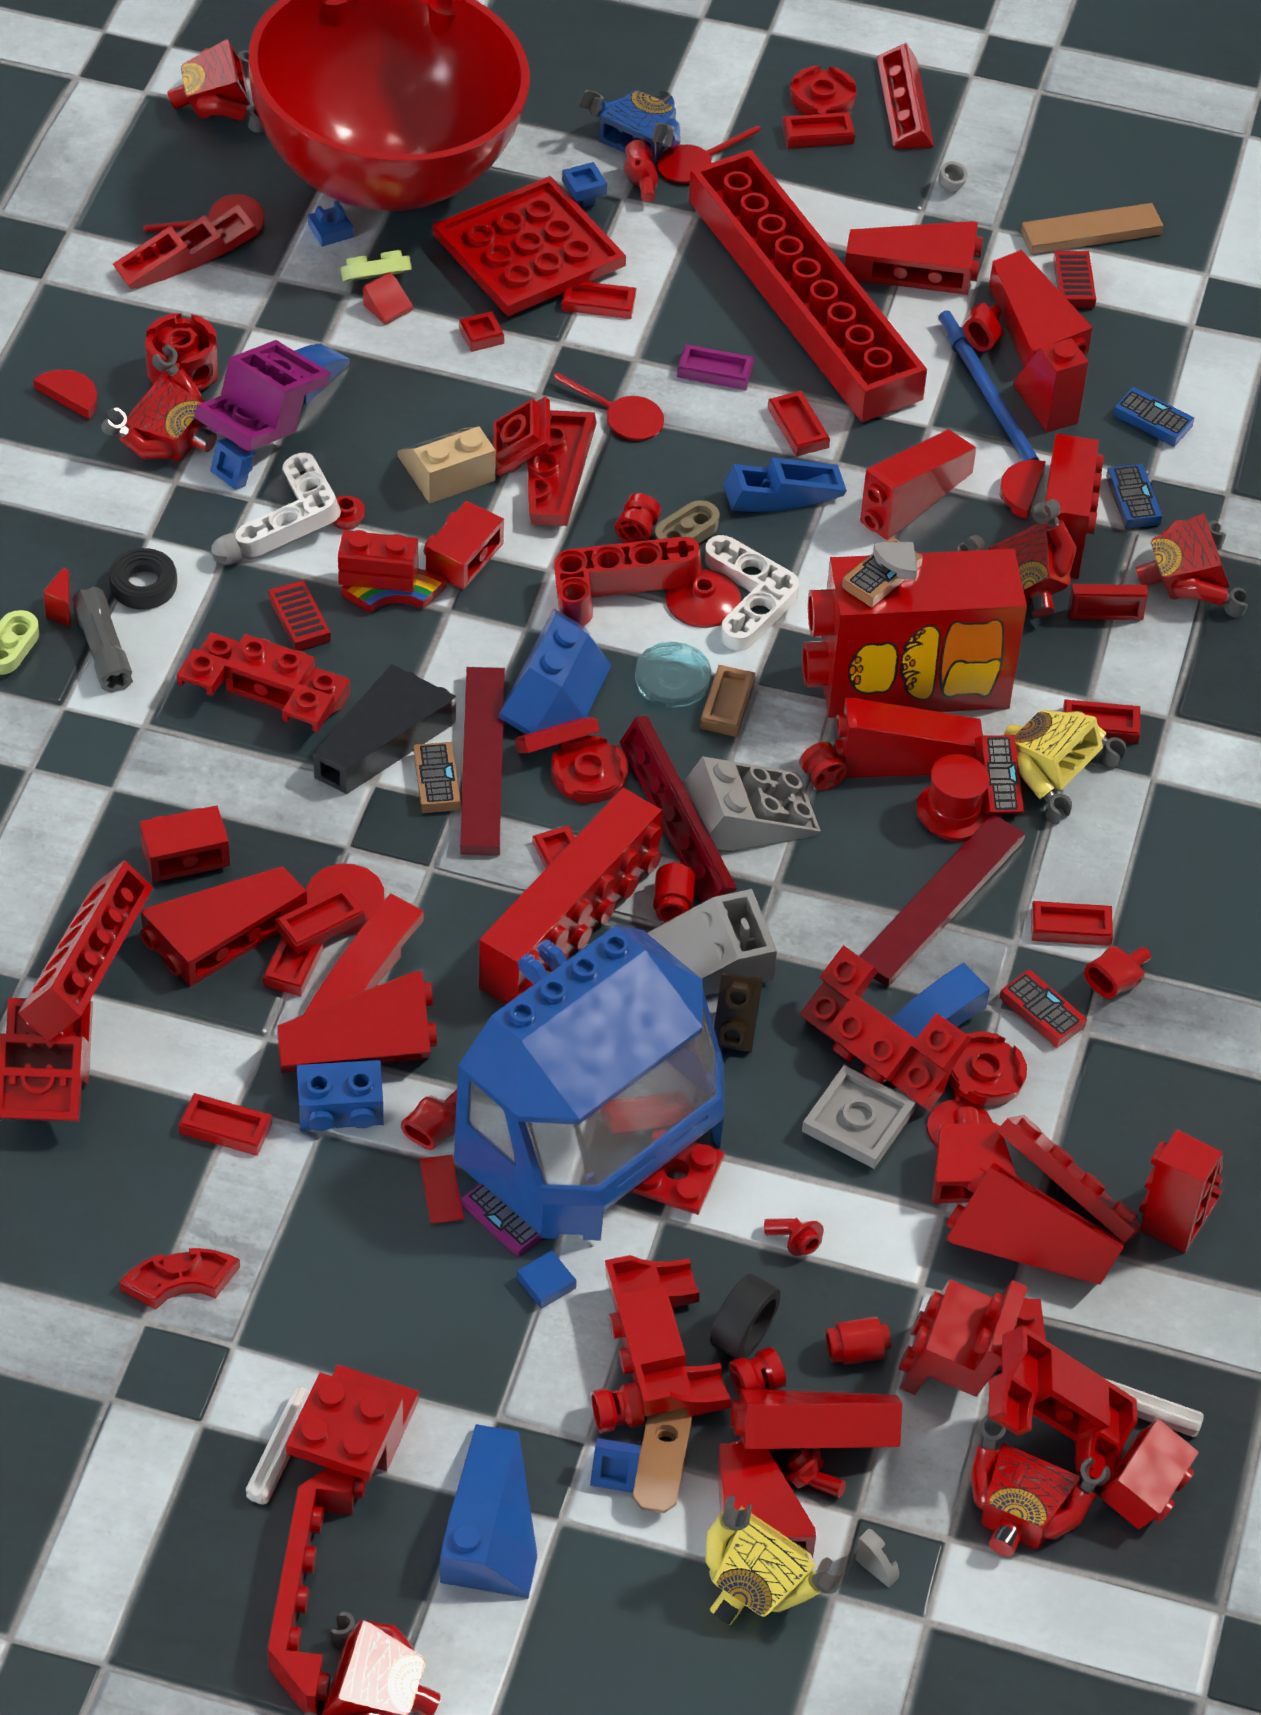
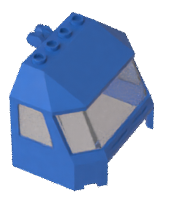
M616 925L568 960L563 951L557 945L555 946L553 942H550V940L547 941L546 939L539 944L540 946L537 949L541 960L547 963L548 967L553 970L549 974L543 964L535 959L534 956L532 957L531 954L521 957L517 961L519 970L534 985L491 1015L458 1064L454 1161L479 1184L482 1183L539 1233L540 1238L559 1239V1234L583 1235V1240L601 1241L603 1213L607 1208L711 1128V1141L719 1148L721 1146L725 1116V1068L703 990V979L644 930Z

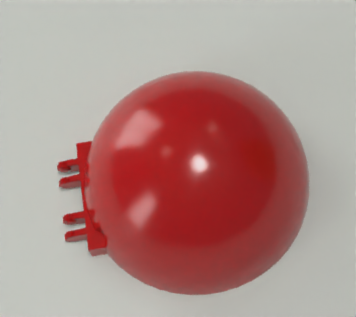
M279 0L260 19L252 34L249 45V80L253 103L262 128L276 152L290 169L319 192L342 203L369 210L404 211L430 206L454 196L479 179L501 156L512 139L523 114L530 85L529 65L521 43L501 18L477 0Z

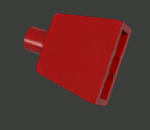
M973 1107L956 1109L953 1112L954 1124H944L940 1127L936 1149L932 1194L933 1204L968 1203L974 1194L967 1189L980 1167L988 1171L993 1162L1016 1176L1005 1139L997 1132L1000 1126L996 1123H979L978 1111Z

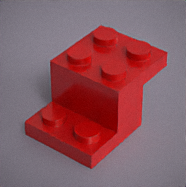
M8 998L6 1033H0V1119L80 1122L82 1085H89L93 1002L89 1001L80 1018L47 1042L38 1032L32 1030L18 1014L26 998Z
M949 1279L941 1293L933 1291L925 1311L919 1312L912 1327L911 1335L916 1337L912 1347H907L898 1369L905 1372L899 1389L916 1395L929 1376L977 1397L1001 1364L1002 1335L1014 1330L1028 1287L1011 1280L1002 1294L995 1292L993 1297H990Z
M337 1364L332 1376L319 1372L286 1442V1454L370 1481L376 1468L387 1472L418 1404L419 1391Z

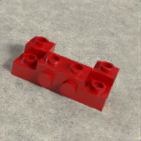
M211 632L200 650L193 648L176 675L177 685L183 686L185 682L206 688L207 695L213 696L220 684L226 679L227 691L282 709L283 721L288 722L290 718L312 724V731L315 732L320 730L323 723L332 713L343 708L351 694L350 679L316 668L315 657L248 634H244L239 642Z
M843 945L819 976L823 983L799 1015L835 1041L831 1049L849 1063L855 1057L863 1062L866 1066L862 1072L882 1085L887 1080L927 1111H930L943 1094L956 1062L972 1039L938 1013L932 1017L917 1039L861 999L866 988L878 973V970Z
M628 1255L605 1260L606 1278L615 1307V1313L609 1314L612 1336L614 1339L621 1338L624 1348L618 1349L622 1372L624 1375L631 1374L633 1382H636L642 1399L644 1415L650 1416L686 1408L688 1417L731 1408V1398L726 1390L720 1363L705 1366H686V1355L672 1308L700 1302V1293L694 1281L690 1258L676 1261H649Z
M1023 1325L1003 1334L1002 1373L989 1379V1418L1020 1436L1032 1430L1033 1414L1076 1442L1075 1465L1078 1474L1081 1475L1080 1468L1082 1463L1086 1459L1093 1457L1095 1461L1089 1469L1090 1478L1098 1479L1102 1475L1105 1466L1109 1467L1111 1476L1120 1461L1122 1450L1129 1434L1137 1423V1399Z

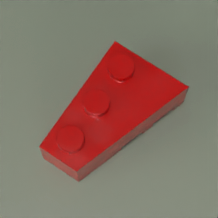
M1176 1129L1169 1142L1161 1141L1152 1156L1150 1164L1154 1165L1145 1183V1188L1148 1191L1139 1207V1212L1144 1214L1140 1231L1186 1253L1222 1195V1190L1217 1188L1222 1183V1177L1216 1174L1220 1175L1223 1170V1152Z

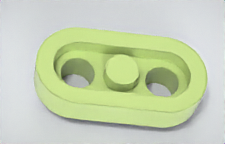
M401 250L381 253V260L368 261L367 256L346 259L347 265L340 267L342 281L352 282L381 277L387 273L396 275L412 271L410 257L402 256Z
M12 611L0 620V675L9 674L17 669L39 638L38 620L28 611Z

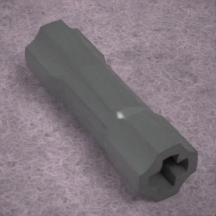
M94 586L89 589H80L72 597L74 602L73 608L79 626L83 629L89 645L100 686L103 690L110 693L116 690H125L133 682L132 670L126 653L122 650L110 617V608L104 591Z

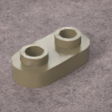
M693 501L660 521L655 529V539L690 537L699 544L718 530L719 510L708 501Z

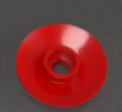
M702 569V576L696 578L693 585L671 588L666 591V604L671 614L679 621L694 627L709 628L722 625L724 618L741 602L740 591L734 581L720 572Z

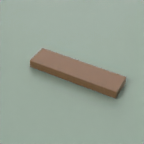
M1153 203L1022 222L1021 234L1031 255L1162 235L1163 224Z

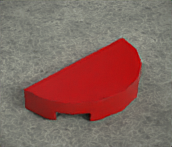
M57 369L44 372L33 379L36 390L90 420L96 412L97 390L93 381L86 375L73 370Z
M1026 460L1017 462L1007 468L1003 474L999 496L1011 507L1010 512L1027 520L1045 470L1046 461Z

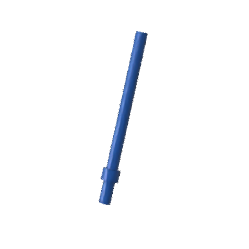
M949 310L941 312L938 319L947 333L946 339L954 352L960 354L1023 461L1039 460L970 343L967 341L963 327H959Z

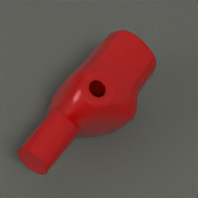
M635 140L625 147L626 161L623 165V171L628 180L640 188L642 200L644 202H651L655 199L654 190L658 186V175L653 153L646 142Z
M982 302L972 308L966 317L963 326L964 335L970 345L980 352L992 349L996 341L1004 336L1003 329L998 321L1001 315V308L999 306L991 305L989 307L986 303Z
M1111 946L1100 957L1086 965L1084 970L1085 979L1100 996L1111 999L1117 994L1124 993L1141 983L1144 979V971L1140 966L1151 959V953L1146 947H1140L1127 954L1121 948Z
M457 1089L445 1100L434 1096H426L420 1100L416 1108L402 1120L401 1129L411 1141L427 1150L435 1149L443 1140L455 1134Z

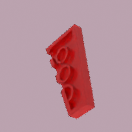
M550 410L552 414L550 421L551 448L544 455H535L527 460L531 524L568 525L597 424L595 412Z
M1025 1115L1007 1118L998 1128L997 1132L1122 1242L1131 1241L1142 1229L1135 1221L1138 1215L1127 1204L1120 1200L1116 1203L1105 1192L1106 1187L1092 1174L1085 1173L1074 1163V1159L1069 1153L1054 1144Z

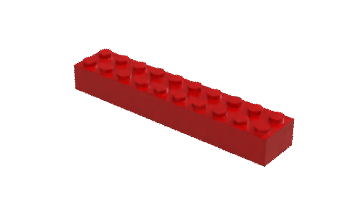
M752 150L691 170L689 202L861 422L924 399L927 376L925 365Z

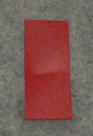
M453 1155L419 1158L430 1223L464 1220Z

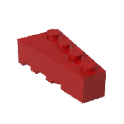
M1055 434L1045 502L1053 499L1060 504L1061 511L1057 518L1058 520H1063L1077 549L1070 571V578L1079 579L1086 534L1094 535L1104 455L1097 454L1099 440Z

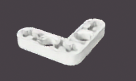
M298 453L292 455L283 464V471L297 501L252 520L237 530L235 537L243 555L256 557L331 524L340 516L341 510L335 494L311 454ZM305 471L306 473L300 476L299 472ZM321 503H323V505H324L323 507L319 508V507L317 506V505H320ZM294 521V522H292V523L289 524V525L283 526L284 524H286V523H288V522Z
M718 535L707 541L705 549L706 565L711 570L726 575L735 584L750 592L724 618L721 630L723 645L735 651L746 650L798 599L799 579L793 572L729 536ZM756 567L761 570V573L758 575H748L742 569ZM758 605L765 606L770 612L763 615L756 614L751 611V608ZM744 622L746 623V625H745V632L740 631L741 629L744 628Z

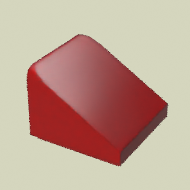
M387 273L366 284L363 288V305L384 324L413 310L412 303L392 273Z
M63 568L43 591L46 618L69 627L71 625L69 570Z

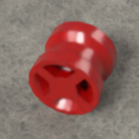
M827 741L816 743L807 748L799 759L800 767L804 773L810 775L812 785L819 791L835 787L847 774V766L842 759L836 758V750Z

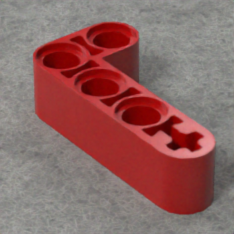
M673 537L568 549L560 552L554 559L559 612L582 626L589 623L593 618L592 597L688 587L693 585L696 578L702 576L700 546L696 540L690 537Z

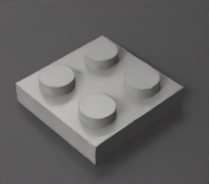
M844 1065L803 1121L802 1132L875 1169L915 1112L916 1101Z

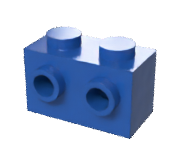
M380 1060L297 1065L300 1130L325 1131L330 1128H368L384 1125Z

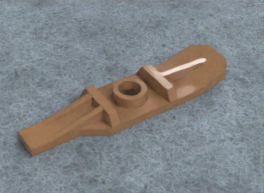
M686 1408L647 1417L633 1490V1499L641 1510L666 1513L677 1505L693 1417H688ZM667 1436L672 1438L673 1441L664 1442L661 1441L659 1438Z

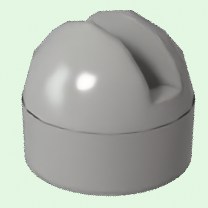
M955 161L946 162L943 164L938 175L939 185L945 191H957L964 185L968 173L962 164Z
M232 533L220 536L212 544L213 559L217 563L231 565L242 561L239 545Z

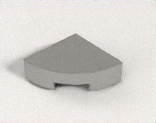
M913 542L874 543L873 554L880 566L883 567L884 565L896 572V576L901 579L916 580L917 564Z
M869 1528L858 1539L855 1560L889 1588L899 1579L898 1564L896 1561L889 1562L881 1550L885 1546V1542Z

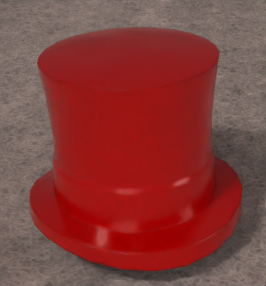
M962 754L946 755L935 762L931 770V786L920 793L916 806L919 820L931 833L947 841L967 842L989 818V815H983L982 799L989 785V773L985 766L975 758Z

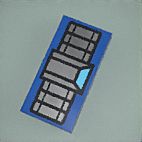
M1132 387L1114 407L1113 416L1174 447L1193 427L1195 419L1191 415L1135 387Z
M1143 464L1108 468L1106 478L1125 529L1161 525L1162 513Z

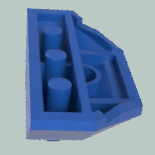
M552 610L498 718L521 732L529 734L587 717L612 666L587 628L558 610Z

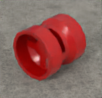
M643 493L630 495L624 505L623 513L620 514L615 523L616 534L626 543L649 540L653 532V526H655L661 516L662 509L660 504L651 496Z
M772 1347L757 1351L753 1358L746 1359L740 1357L729 1362L730 1379L738 1397L740 1396V1388L780 1390L786 1387L787 1381L784 1367L777 1352Z
M636 1382L622 1384L619 1390L609 1391L606 1388L592 1390L593 1414L600 1434L613 1432L620 1425H627L630 1428L644 1425V1409Z

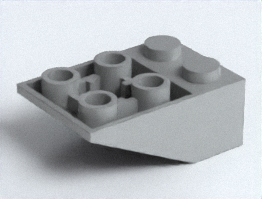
M702 756L683 781V785L717 849L738 851L818 836L821 832L799 773Z
M752 889L713 897L647 933L703 979L705 995L719 992L722 972L763 978V983L774 980L777 950Z

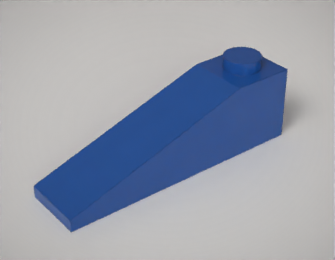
M476 1424L441 1550L440 1583L529 1599L537 1563V1548L520 1435L518 1431Z

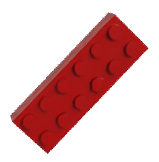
M622 788L479 939V989L506 1005L534 985L519 970L517 961L521 957L531 954L532 957L534 956L535 959L543 964L549 974L553 970L548 967L547 963L541 960L537 949L540 946L539 944L546 939L547 941L550 940V942H553L555 946L557 945L563 951L567 960L576 949H582L589 941L592 931L600 923L605 924L610 919L615 906L623 898L628 899L634 893L638 881L646 873L651 874L657 868L661 860L659 847L663 834V828H661L662 809Z

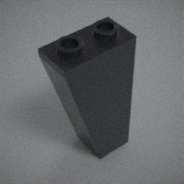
M391 664L313 753L314 778L345 794L350 793L413 752L414 745L425 744L451 727L456 722V695L443 687H437L419 678L411 671H405Z

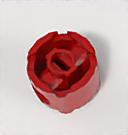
M172 313L158 318L149 325L146 331L145 352L147 376L153 385L161 375L166 377L169 375L167 371L157 370L152 364V358L156 353L164 362H169L168 357L162 351L165 345L175 348L178 355L175 365L178 368L183 367L199 391L204 390L218 380L216 331L210 322L194 314H191V319L182 318L181 313Z

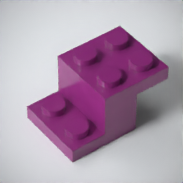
M274 340L229 357L221 396L198 404L194 418L207 425L211 431L220 433L235 442L238 447L252 451L296 433L305 394L328 386L331 373L279 341Z

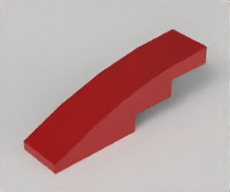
M238 204L212 222L204 215L178 233H176L172 226H169L114 262L113 266L128 287L134 289L163 281L197 268L233 250L258 235L259 232Z
M390 893L341 955L303 1015L378 986V983L401 958V947L424 922V911Z

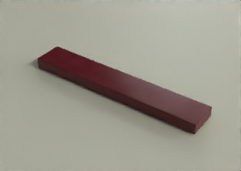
M466 667L460 854L500 855L503 720L498 718V715L504 705L505 668Z
M636 715L619 743L649 802L662 809L661 825L680 862L695 873L694 889L701 903L716 896L734 893L737 887L648 716Z
M992 814L859 956L878 970L873 979L889 987L1024 842L1025 832Z

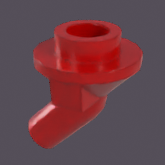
M797 1217L795 1219H765L764 1233L766 1236L789 1235L787 1249L794 1256L809 1255L816 1251L822 1243L824 1228L818 1221L801 1222Z
M801 1448L785 1462L788 1469L784 1473V1477L786 1480L791 1481L798 1489L808 1484L814 1489L840 1498L846 1488L844 1480L819 1471L825 1462L821 1458V1451L818 1448L810 1451L807 1448Z

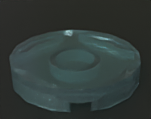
M672 641L658 643L642 653L637 661L635 681L638 690L646 699L654 703L655 700L664 702V706L675 708L689 706L701 700L706 694V689L710 686L712 670L709 660L699 649L686 643Z

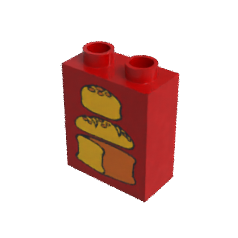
M1015 549L919 553L923 557L922 565L917 569L916 580L905 579L873 607H870L842 588L843 578L870 555L830 557L827 589L809 590L808 593L810 635L812 637L821 636V641L804 642L802 647V669L805 687H823L828 718L837 717V714H843L845 698H857L936 712L1009 709L1027 608Z

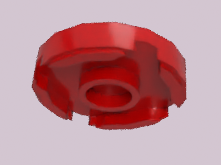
M811 66L799 71L793 77L789 91L791 103L798 111L805 115L848 112L853 108L857 95L855 81L848 73L835 67H829V70H820V66Z
M586 735L564 742L561 749L557 753L555 751L552 757L551 779L557 790L567 798L581 803H599L613 798L624 788L628 780V759L623 749L617 744L614 747L612 744L607 743L606 738Z
M335 864L323 868L311 878L306 887L307 903L345 885L365 910L366 921L340 934L358 933L384 902V887L379 877L368 868L355 864Z
M984 1031L966 1033L972 1040L956 1062L948 1079L949 1085L964 1099L984 1106L1003 1105L1016 1098L1027 1078V1064L1022 1052L1015 1045L1012 1048L1009 1044L1005 1043L1006 1038L996 1033Z

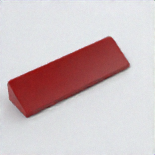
M904 43L877 56L893 146L895 149L930 148L934 146L918 62L908 44Z

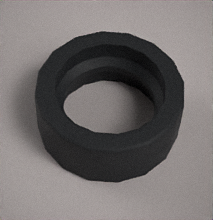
M747 1274L740 1279L716 1316L710 1334L711 1345L734 1359L750 1356L767 1333L776 1315L781 1300L780 1289L754 1274Z

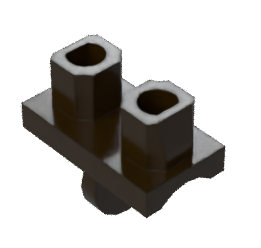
M722 972L714 1022V1030L719 1047L752 1052L763 978Z

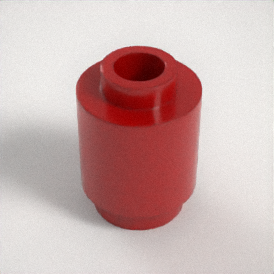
M668 863L656 871L653 908L656 911L657 917L664 922H668L693 908L695 873L682 863Z
M877 1316L836 1322L835 1327L825 1330L826 1346L831 1363L841 1362L845 1366L881 1360L885 1357V1350L891 1349V1336L887 1323L880 1324Z

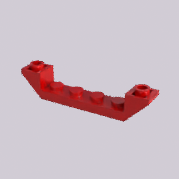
M328 1467L298 1486L268 1644L269 1670L304 1714L309 1712L317 1714L319 1701H327L331 1682V1673L323 1672V1655L299 1652L302 1628L296 1627L298 1614H306L309 1587L303 1586L306 1573H314L317 1547L311 1546L313 1533L321 1534L324 1512L353 1515L355 1499H363L366 1488V1480Z

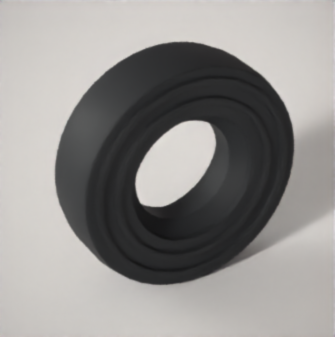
M151 548L132 549L118 556L112 563L109 572L110 589L115 599L127 607L134 609L155 608L166 603L174 595L177 587V570L172 559L159 550ZM149 571L155 573L158 579L155 583L148 586H136L130 583L129 577L136 572Z

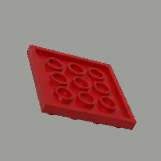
M551 176L433 224V235L507 317L564 293L569 288L573 289L583 282H590L626 266V255Z

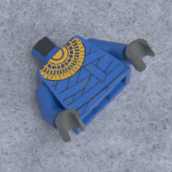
M585 90L579 107L588 109L590 114L600 118L599 142L625 153L627 144L635 140H642L650 147L653 153L654 164L657 163L659 156L665 148L675 150L680 146V124L676 121L674 99L668 92L660 91L653 97L640 90H634L624 98L605 102L601 94L592 90Z

